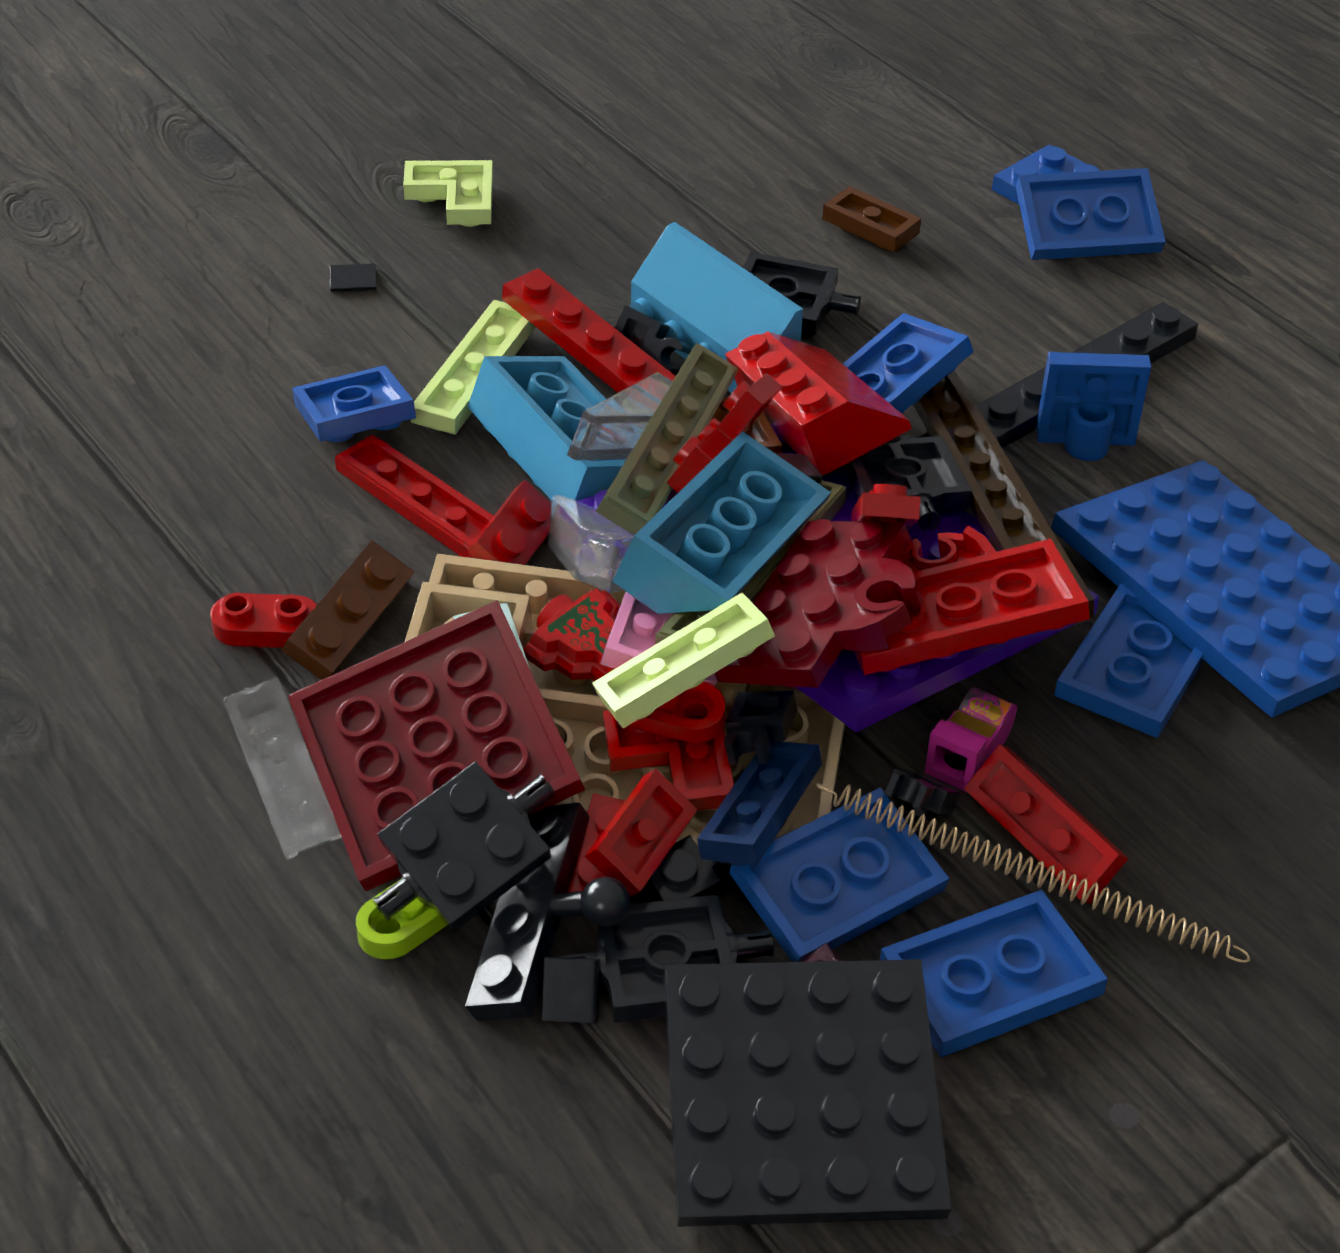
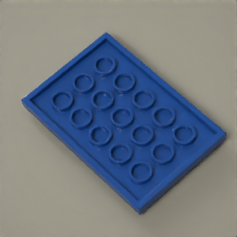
M1201 460L1055 513L1051 526L1052 531L1118 587L1120 584H1123L1139 598L1137 603L1160 623L1167 626L1190 649L1193 650L1196 647L1201 651L1204 661L1271 718L1340 688V566L1331 560L1328 554L1317 549L1294 531L1288 523L1280 520L1258 503L1251 494L1244 492L1226 478L1215 466L1208 464L1205 460Z

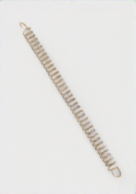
M819 783L815 784L817 788L834 794V807L840 804L846 794L844 810L848 811L857 797L855 815H859L868 801L865 818L868 820L879 804L876 816L877 824L882 821L889 809L887 828L893 825L900 813L897 831L901 832L911 817L908 829V836L910 837L922 820L919 841L924 839L933 824L929 844H934L943 829L940 843L941 850L945 848L954 833L951 854L956 852L965 837L962 849V858H964L976 840L972 861H977L987 844L983 861L984 867L988 865L997 850L994 871L999 869L1008 854L1005 875H1008L1019 857L1016 880L1020 878L1030 861L1026 880L1027 884L1031 882L1041 865L1037 884L1038 888L1042 886L1052 870L1048 887L1049 893L1052 892L1060 876L1063 874L1059 897L1063 896L1071 880L1074 878L1070 901L1074 900L1085 882L1081 906L1085 904L1096 886L1092 910L1096 908L1107 890L1103 915L1106 914L1118 894L1114 919L1117 918L1122 907L1129 899L1125 923L1129 921L1135 908L1140 903L1136 928L1139 927L1143 917L1151 907L1147 932L1150 931L1156 918L1162 912L1158 936L1161 935L1166 924L1173 916L1169 941L1172 940L1176 930L1184 920L1180 945L1183 944L1189 931L1195 925L1191 950L1194 949L1200 935L1206 929L1202 954L1205 953L1212 938L1217 934L1213 959L1216 958L1219 949L1228 938L1226 956L1241 963L1250 961L1248 953L1234 945L1233 948L1244 953L1247 956V960H1240L1229 955L1231 946L1229 935L1225 936L1219 943L1220 934L1219 931H1215L1208 939L1209 930L1207 926L1203 927L1198 934L1196 922L1192 923L1186 930V918L1180 919L1175 926L1176 917L1174 913L1170 914L1164 922L1165 913L1163 909H1160L1153 917L1154 909L1151 904L1142 913L1143 905L1141 900L1137 901L1130 911L1131 897L1127 896L1119 906L1121 897L1119 891L1114 893L1108 902L1109 888H1104L1098 896V883H1094L1086 894L1088 885L1086 878L1080 882L1075 890L1076 874H1073L1064 886L1066 872L1062 870L1053 882L1055 874L1054 865L1049 867L1042 878L1044 862H1039L1031 874L1033 858L1029 857L1020 870L1022 863V853L1020 852L1009 867L1012 854L1010 848L1005 851L998 863L1001 850L1000 844L994 847L988 857L990 841L986 840L977 853L979 836L977 835L966 850L968 841L967 831L962 834L955 846L958 832L957 827L951 830L944 842L947 829L946 822L941 825L933 838L936 819H932L922 835L925 814L920 816L911 831L915 815L914 810L910 811L901 826L904 813L903 805L899 807L890 822L893 810L892 801L887 805L879 819L883 802L882 797L877 800L868 815L872 800L871 793L867 795L858 810L861 789L856 791L847 806L851 790L850 784L846 786L838 801L837 793L832 788Z

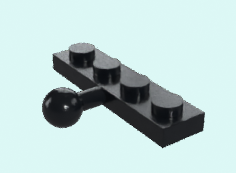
M580 802L552 805L528 816L531 827L550 848L552 858L499 897L465 1007L476 1021L532 1016L544 975V958L550 955L560 918L585 916L595 925L608 927L621 922L630 909L631 900L628 889L621 881L613 877H598L590 881L583 891L568 892L590 818Z

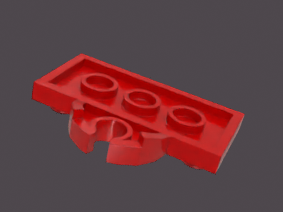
M967 526L963 534L937 533L940 559H924L922 544L916 538L910 541L899 560L913 571L921 593V606L909 607L906 605L912 621L904 629L886 639L889 649L870 652L854 651L864 675L880 671H892L900 666L933 658L948 657L957 652L989 644H1001L1013 638L1046 630H1057L1070 624L1090 620L1089 601L1051 539L996 552L986 536Z

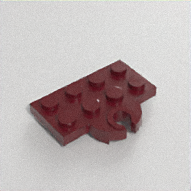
M826 519L808 521L753 601V604L768 619L775 637L758 646L751 654L739 658L715 672L717 681L724 683L818 688L842 649L860 652L889 649L886 639L904 629L912 621L906 605L918 607L921 606L922 602L921 593L912 569L899 560L911 541L905 522H879L877 520L850 522L829 521Z

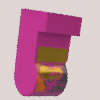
M972 687L965 695L959 709L955 710L947 721L941 719L930 733L924 773L967 792L964 789L967 783L999 744L1003 745L1015 720L1016 704L977 687ZM954 753L966 757V769L957 770L950 767L945 762V757Z

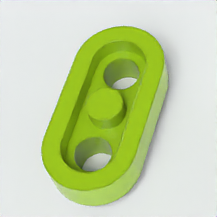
M385 889L384 891H382L381 893H379L378 895H376V896L373 897V898H377L379 895H381V894H382L383 892H385L387 889ZM372 899L359 909L356 916L357 937L360 947L365 953L378 959L401 957L447 926L435 909L421 903L418 899H415L391 917L389 921L380 913Z

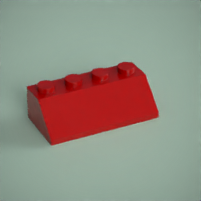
M767 331L763 334H755L743 339L737 348L725 353L727 361L739 369L734 377L737 386L743 381L752 386L766 373L782 386V389L765 408L763 413L774 432L797 454H804L822 476L912 429L910 421L825 349Z

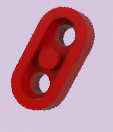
M232 593L219 599L211 608L210 616L213 634L217 640L226 645L283 648L290 636L317 604L308 597L294 594Z
M702 682L700 685L690 688L656 708L649 716L638 719L628 725V727L691 743L706 742L716 737L725 725V699L715 686ZM692 716H701V717H703V719H698V720H693V719H688V718H690V717H692Z

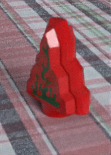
M598 588L582 595L575 601L566 594L553 598L541 610L536 623L538 629L533 633L530 641L523 649L526 659L544 672L556 669L571 680L592 679L595 682L614 670V668L600 663L621 605L608 591H600Z

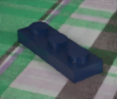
M770 741L772 757L766 764H758L757 754H755L698 836L697 843L700 858L728 862L732 865H758L822 766L819 744Z

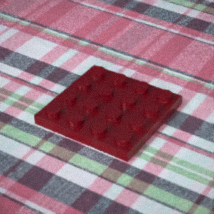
M498 600L288 695L356 876L366 892L401 876L398 864L382 846L377 833L475 761L497 787L509 792L512 796L536 779L539 774L544 776L546 782L550 783L556 795L548 799L528 814V816L585 791L579 774Z

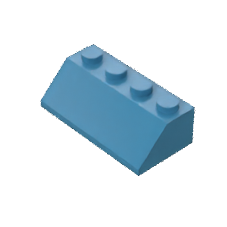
M676 222L667 225L631 281L630 307L636 308L671 327L666 338L672 337L684 341L692 349L696 343L701 344L727 361L725 353L737 348L743 339L755 334H763L769 331L801 342L803 308ZM675 350L676 353L687 359L689 354ZM733 379L728 388L730 393L738 387L735 379Z
M484 356L467 406L483 424V427L505 448L507 454L531 477L533 483L557 506L558 510L563 513V516L572 520L573 503L593 496L599 491L609 489L641 436L565 356Z
M742 431L634 535L612 582L657 614L714 610L737 596L827 501L831 492Z

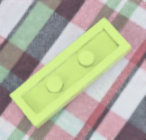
M740 593L592 684L600 700L622 728H625L638 719L649 716L656 708L684 691L700 685L707 677L735 660L751 654L758 646L775 637V634L764 614L743 593Z

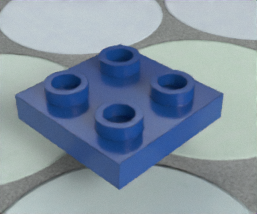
M1048 352L1035 430L1037 442L1064 443L1066 451L1072 457L1084 461H1097L1104 458L1108 454L1109 445L1135 446L1151 371L1149 355Z

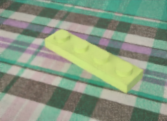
M493 300L414 401L416 418L411 419V423L456 435L472 413L467 406L484 356H515L536 327L507 303Z

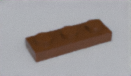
M371 540L290 636L281 651L320 680L332 676L407 584L415 571L374 540Z

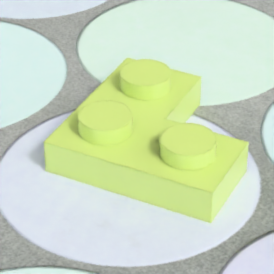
M492 160L405 161L404 200H419L421 202L447 200V225L474 227L479 224H491Z

